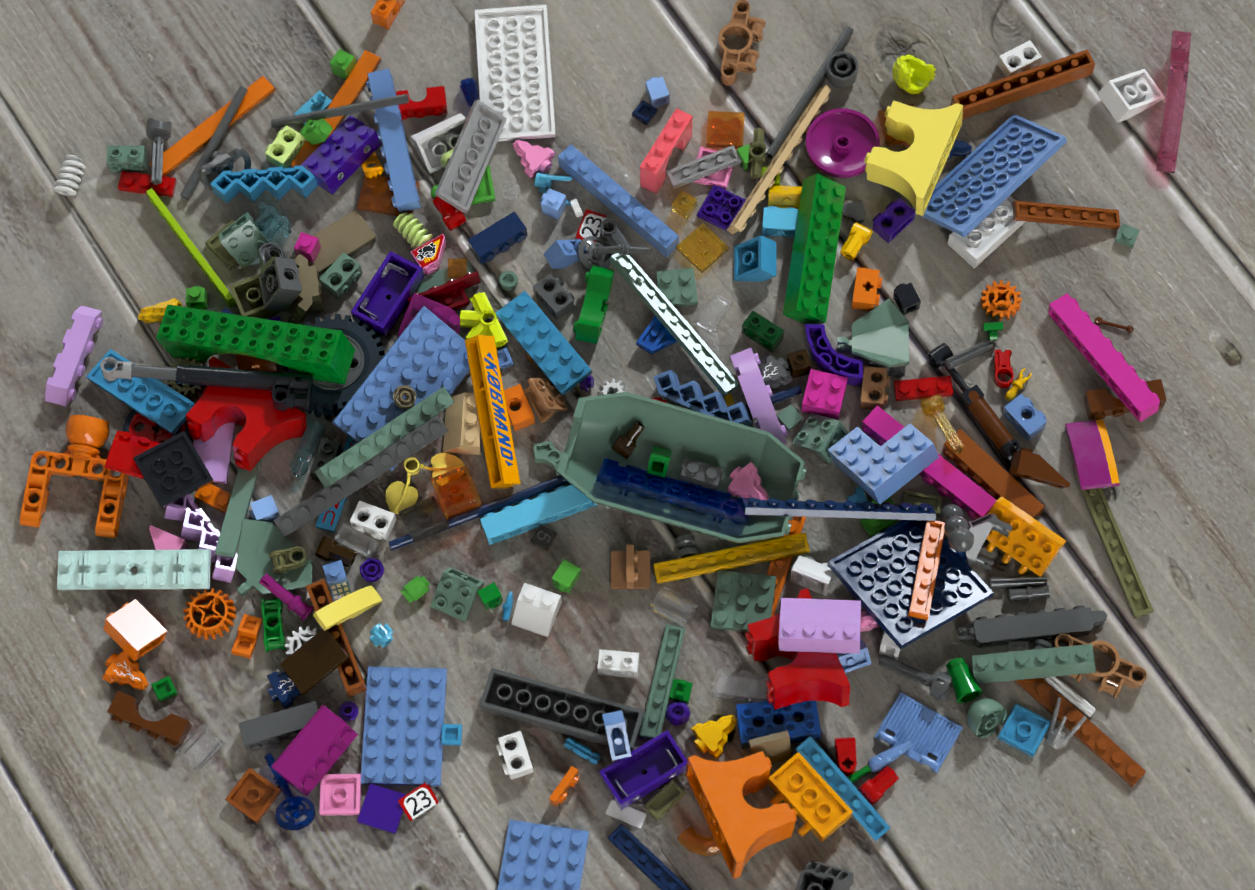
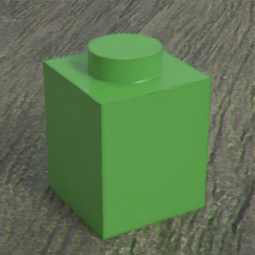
M341 49L337 51L330 61L332 73L345 80L356 65L355 56Z
M564 559L552 577L554 588L560 592L566 591L570 593L581 576V568Z

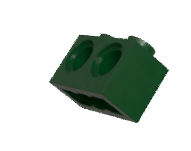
M752 311L742 324V334L771 353L776 350L783 340L784 330L755 311Z

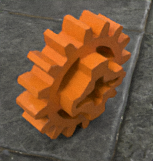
M1000 280L999 284L993 281L992 287L987 284L986 290H983L981 294L983 297L980 299V302L983 303L981 308L987 309L986 315L991 313L992 319L994 320L997 316L999 321H1002L1003 317L1009 320L1010 314L1015 316L1016 312L1020 310L1021 305L1019 304L1022 302V298H1018L1021 292H1015L1017 286L1010 287V282L1008 281L1006 284H1003V280Z

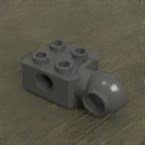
M265 243L259 249V259L262 266L259 283L264 309L285 312L302 291V285L298 276L299 270L296 266V261L294 259H287L286 253L282 248L272 243Z

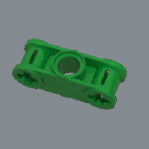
M278 597L268 600L261 598L265 652L267 653L275 649L286 650L282 600ZM271 622H278L275 627H269Z

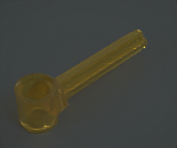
M937 394L921 400L920 403L924 414L935 419L952 450L961 453L964 445L944 414L945 405L941 395Z

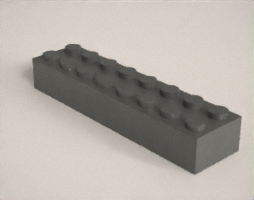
M494 668L490 670L480 702L482 712L608 747L602 714L622 710L631 752L635 750L644 720V710Z

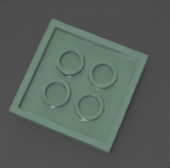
M718 570L711 628L747 632V624L772 617L776 576Z

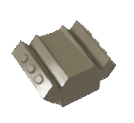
M301 254L294 260L299 270L298 276L302 285V291L286 310L292 315L288 323L300 324L307 314L324 310L317 266H308V259Z

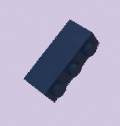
M514 211L468 239V246L480 264L490 262L500 252L504 253L513 244L525 240L526 236H528L527 228Z

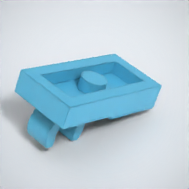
M319 90L294 115L325 110L332 100Z

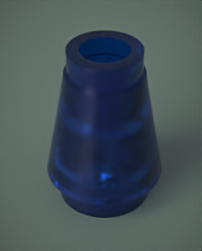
M466 78L460 81V89L468 106H472L474 101L478 99L477 82H475L474 78Z

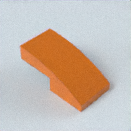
M247 614L243 615L237 630V638L231 650L233 655L251 659L261 630L262 618Z

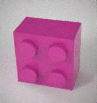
M811 369L801 412L815 413L839 420L848 377Z

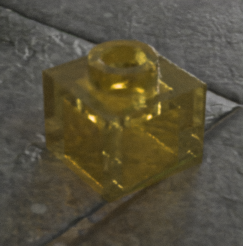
M681 190L672 203V211L688 219L697 206V199Z

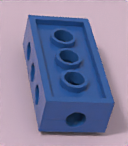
M768 701L736 705L741 749L750 748L749 740L783 731H788L790 743L804 742L809 736L814 740H820L821 729L816 701L800 702L774 710L772 703L769 704ZM800 717L803 721L798 723L793 718ZM779 719L783 724L776 725L773 721ZM761 722L763 726L756 727L754 726V723Z

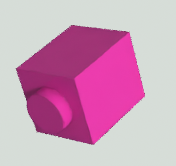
M301 232L294 246L296 257L301 254L311 263H314L321 249L319 238Z

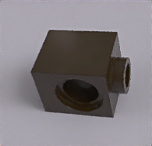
M806 349L788 353L787 364L790 367L792 379L809 375L812 365Z

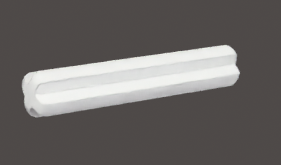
M1057 676L1045 678L1047 683L1084 715L1091 717L1096 709Z

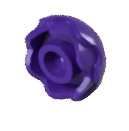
M366 559L360 566L361 577L368 582L378 581L384 574L382 562L378 559Z
M675 701L668 705L665 715L672 725L678 726L688 722L691 712L684 702Z

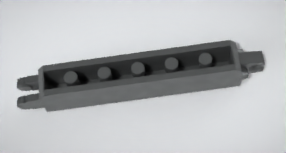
M1080 605L1069 610L1056 608L1051 612L1038 610L1033 614L1019 612L1015 616L1000 614L995 616V618L989 619L983 616L973 620L970 625L959 627L958 635L960 641H974V645L978 648L1034 642L1035 639L1054 640L1060 634L1081 637L1088 636L1093 627L1103 626L1108 615L1104 611H1091V607L1085 608V606Z

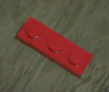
M122 171L118 189L119 191L146 194V191L152 188L157 196L173 198L177 180L173 177L162 176V183L154 185L151 182L150 174Z
M951 376L898 380L893 383L896 401L953 396Z

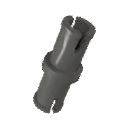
M1048 585L1009 589L1010 602L1050 598Z

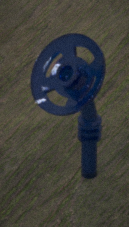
M271 753L264 756L274 775L275 783L279 784L277 787L281 788L285 800L278 805L275 811L278 825L290 831L307 827L315 817L314 804L305 797H293L288 782L271 767L275 762ZM303 802L307 803L310 809H307ZM283 813L284 818L288 820V822L282 820L280 814ZM303 815L307 816L303 821L295 823L296 819L301 818Z

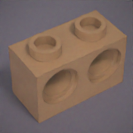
M864 366L860 399L861 409L873 410L876 406H879L883 410V405H887L888 393H885V387H889L890 376L886 375L887 368ZM877 377V378H879L881 381H880V382H874V381H872V378ZM876 395L879 399L872 400L870 396Z

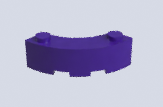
M805 324L806 347L816 366L822 372L848 377L847 385L862 386L863 360L852 359L837 353L831 347V343L826 336L824 324Z

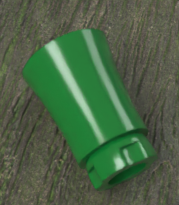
M962 657L955 658L946 664L947 673L952 678L951 683L957 703L962 704L972 701L983 693Z

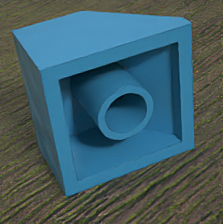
M760 235L734 246V281L763 282L777 276L775 241Z

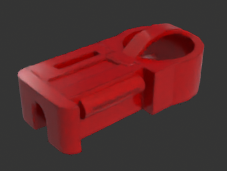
M995 350L994 382L1000 388H1008L1013 383V367L1010 364L1011 350H1005V352ZM999 374H1001V381L997 378ZM1005 374L1009 375L1010 381L1005 382Z

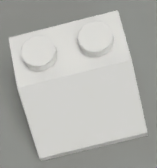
M799 555L792 567L790 582L827 596L835 574L827 566V563L821 564L810 556L803 557Z
M524 583L516 603L511 625L548 638L562 604L561 595Z

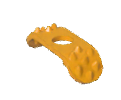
M375 151L361 165L366 178L372 179L373 175L377 177V174L382 175V172H384ZM369 164H376L374 167L367 168V165Z

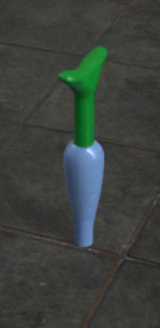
M907 740L903 744L873 756L868 760L865 767L846 777L853 784L870 772L877 773L913 746Z

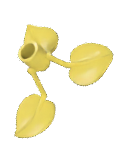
M449 453L434 455L431 459L432 467L420 464L414 457L405 459L406 484L396 481L391 483L386 490L385 497L390 512L401 514L410 510L416 504L418 491L415 487L409 486L411 475L418 474L421 468L433 471L432 476L436 482L450 484L464 470L465 464L463 461Z

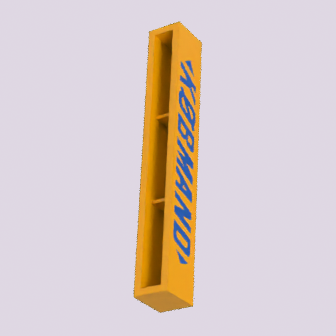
M476 335L465 340L490 486L496 489H508L521 483L494 336Z

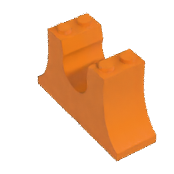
M763 751L738 760L725 762L709 761L696 755L688 757L685 776L733 879L741 877L744 866L753 855L769 845L791 838L795 829L797 816L794 809H790L788 803L774 804L766 809H757L750 806L744 799V796L747 794L756 793L767 786L772 764L769 757H765Z

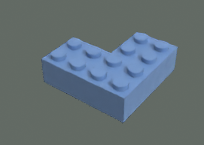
M911 423L882 446H879L861 429L856 427L828 449L833 463L878 504L884 502L939 458L934 443Z

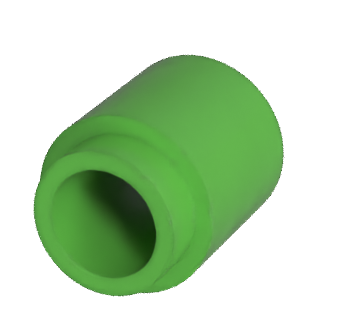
M417 575L404 585V589L400 592L411 603L429 591L428 586L430 584L424 576L420 578Z

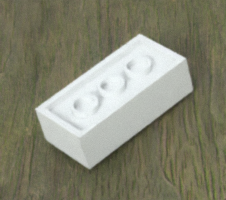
M1008 196L965 237L952 232L949 235L947 244L975 269L1026 221L1014 220L1012 203L1016 200L1012 196Z

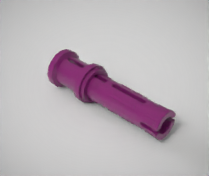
M265 573L258 582L287 605L289 611L292 610L299 615L302 621L307 618L314 608L304 603L299 595L294 596L269 576L268 573Z

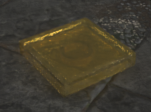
M702 223L679 243L676 249L703 273L729 250V247Z

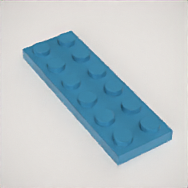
M526 291L496 312L499 320L562 396L593 373Z
M109 349L86 378L169 434L174 435L187 420L186 414L195 403L158 379L133 377L132 379L117 378L114 381L106 380L100 367L101 361L104 358L112 357L116 361L130 362L112 349ZM108 368L107 371H111L114 368Z

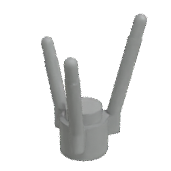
M1061 697L1057 698L1050 728L1046 735L1048 736L1046 743L1056 749H1060L1062 745L1066 746L1069 739L1087 719L1084 716L1066 737H1064L1065 733L1062 732L1067 720L1066 716L1063 717L1058 729H1054Z

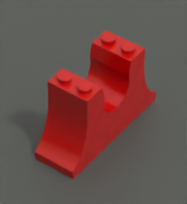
M214 356L208 361L209 367L232 368ZM207 386L200 399L186 414L189 435L193 439H199L202 442H206L213 437L216 431L224 424L235 423L242 426L243 430L237 434L232 445L235 464L240 469H247L248 471H251L263 456L276 445L292 438L303 437L307 433L306 414L295 407L293 409L288 408L285 411L275 409L272 393L268 390Z
M808 588L800 590L797 597L812 599ZM780 613L770 618L747 624V633H745L747 643L745 647L748 655H752L754 661H766L778 656L786 657L793 661L786 666H779L768 673V681L765 682L768 692H765L768 703H772L774 710L805 701H826L840 707L849 706L850 683L837 653L779 651Z

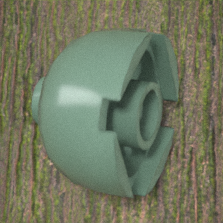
M985 698L974 701L967 713V725L976 736L986 738L997 731L994 728L998 724L1002 726L1007 717V711L999 702L993 699Z

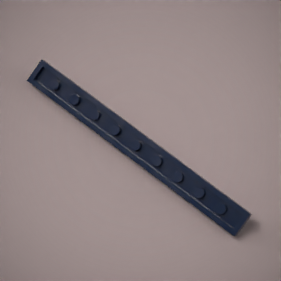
M749 498L742 499L741 505L745 515L936 520L935 510L931 505L925 503L920 505L901 503L899 505L889 502L874 504L868 501L863 503H854L852 501L840 503L832 500L817 502L815 500L797 501L795 499H788L787 501H780L774 498H769L768 500Z

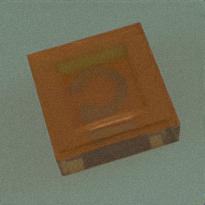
M467 258L448 259L449 279L461 278L467 274Z

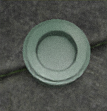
M512 271L503 272L499 277L501 288L507 291L515 289L518 285L517 275Z

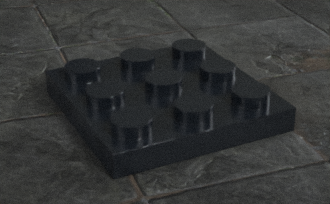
M185 431L133 457L135 465L161 509L213 482L212 476Z

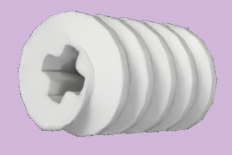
M66 155L60 169V174L57 177L58 180L55 183L56 187L53 190L61 195L76 196L77 192L73 189H79V185L76 183H80L82 179L78 176L84 175L81 170H85L86 166L82 164V159L79 157Z

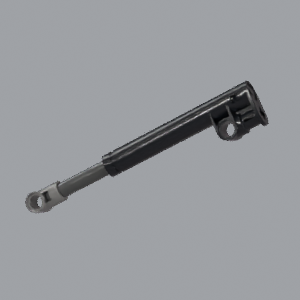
M112 357L104 358L100 364L103 377L108 381H114L117 378L132 379L133 377L176 380L177 384L187 383L188 385L272 391L273 405L279 411H285L288 408L293 409L294 407H302L310 411L313 374L178 365L177 368L134 365L133 362L116 361ZM108 368H114L111 371H107ZM282 397L285 398V400H283V401H278V400H277V399L282 398Z

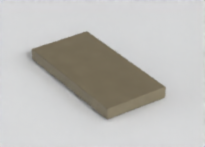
M357 209L313 235L319 238L321 249L314 263L308 262V266L316 265L320 275L328 270L343 252L350 256L377 239Z

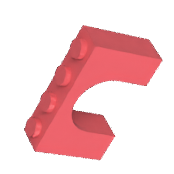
M678 108L675 109L640 165L641 187L655 194L658 193L666 180L665 170L673 150L677 147L684 151L692 138V115Z

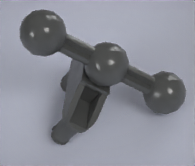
M954 504L944 506L939 515L940 521L945 522L944 532L949 537L951 548L956 552H965L969 565L976 564L989 571L991 569L990 565L993 566L994 559L980 554L979 551L991 530L1007 537L1010 534L1008 531L1011 532L1012 525L998 520L995 514H988L972 522H967L964 519L963 510Z

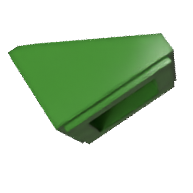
M749 144L737 149L741 159L740 165L745 172L748 170Z

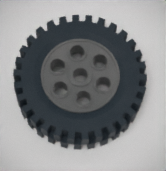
M330 314L324 315V321H320V318L316 317L314 318L315 324L311 325L310 321L305 323L307 326L342 331L355 349L351 364H358L355 368L349 369L345 385L314 380L310 411L306 410V412L311 414L314 411L315 417L318 418L322 414H324L326 420H331V415H334L336 418L385 355L381 340L377 337L376 332L373 329L370 330L368 324L364 323L362 325L358 318H355L354 322H352L349 315H345L344 320H342L340 314H335V319H331ZM282 365L283 371L286 373H299Z

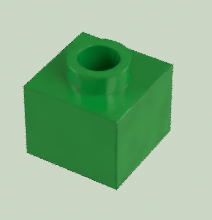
M494 582L477 591L478 597L486 610L498 607L503 601L502 594Z

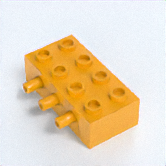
M1004 497L996 500L988 514H995L998 520L1012 525L1011 532L1008 531L1010 534L1007 537L991 530L986 538L989 541L985 547L986 551L992 552L995 546L1004 551L1005 554L1001 559L1002 562L1007 564L1011 558L1020 562L1021 566L1017 571L1021 575H1024L1027 569H1030L1041 577L1066 543L1065 539Z
M799 752L768 778V784L777 793L770 802L774 805L779 804L783 800L785 803H788L790 809H794L796 815L804 823L797 830L801 836H804L810 830L822 843L852 817L853 811Z

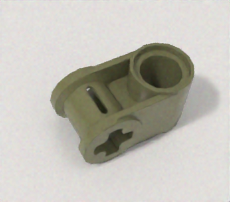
M302 547L276 550L269 553L273 563V574L302 568L308 562L307 554ZM296 554H303V558L300 561L293 559Z

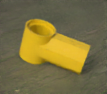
M855 222L850 230L847 241L840 250V254L848 260H854L862 246L868 243L873 230Z

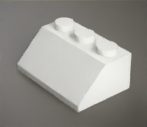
M461 113L411 136L417 152L430 174L444 168L440 163L441 156L454 149L466 121V118Z

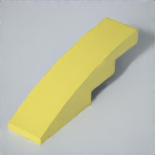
M370 585L316 611L313 616L322 629L326 631L336 624L339 625L348 619L357 617L383 600L373 586Z

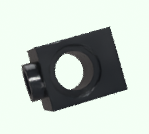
M903 283L894 289L893 298L903 315L920 309L921 300L912 283Z

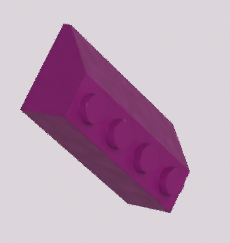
M322 705L271 767L295 790L308 796L358 734L345 721Z

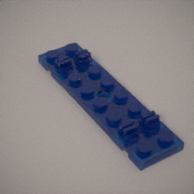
M604 458L597 475L596 482L604 486L619 488L620 495L625 490L624 496L634 492L642 497H651L663 503L675 504L680 508L693 509L698 513L713 515V522H716L717 517H719L718 523L720 524L724 519L731 520L735 524L747 525L749 515H745L741 507L742 499H745L742 497H738V500L730 498L731 494L711 490L666 476L664 478L646 473V470H642V468L628 464L626 467L619 466L618 461Z

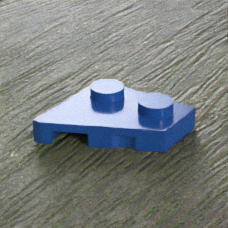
M655 316L637 340L636 345L648 353L654 354L677 341Z

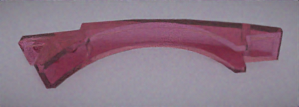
M1175 30L1172 32L1170 52L1166 61L1168 70L1167 93L1156 155V171L1175 173L1189 70L1190 32Z

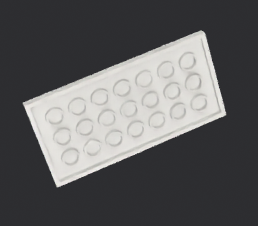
M547 5L475 10L480 101L507 118L498 141L556 137Z

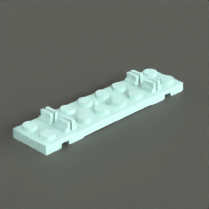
M211 550L59 551L57 590L210 589ZM133 567H137L138 569L137 573L135 574L131 572Z

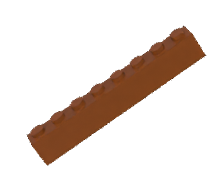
M1087 49L953 95L950 106L955 103L963 105V119L1090 76L1093 74L1095 63Z

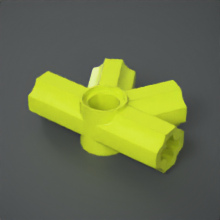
M485 292L473 295L470 301L475 311L461 310L460 327L472 328L466 339L476 335L494 336L496 348L504 346L508 339ZM487 318H493L490 323L485 322Z

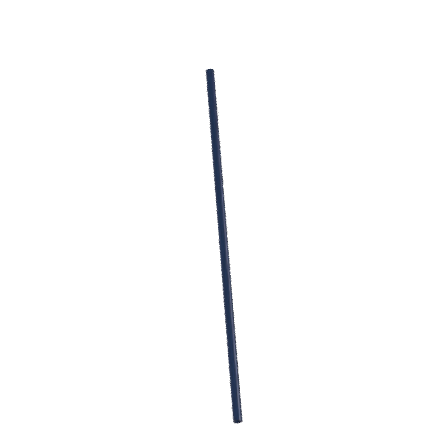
M798 384L770 396L772 404L799 395L802 391ZM558 476L388 542L391 551L569 482L563 476Z

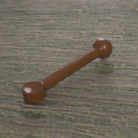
M1101 317L1095 318L1096 325L1105 324L1127 330L1129 333L1134 330L1131 325L1124 326L1104 321Z

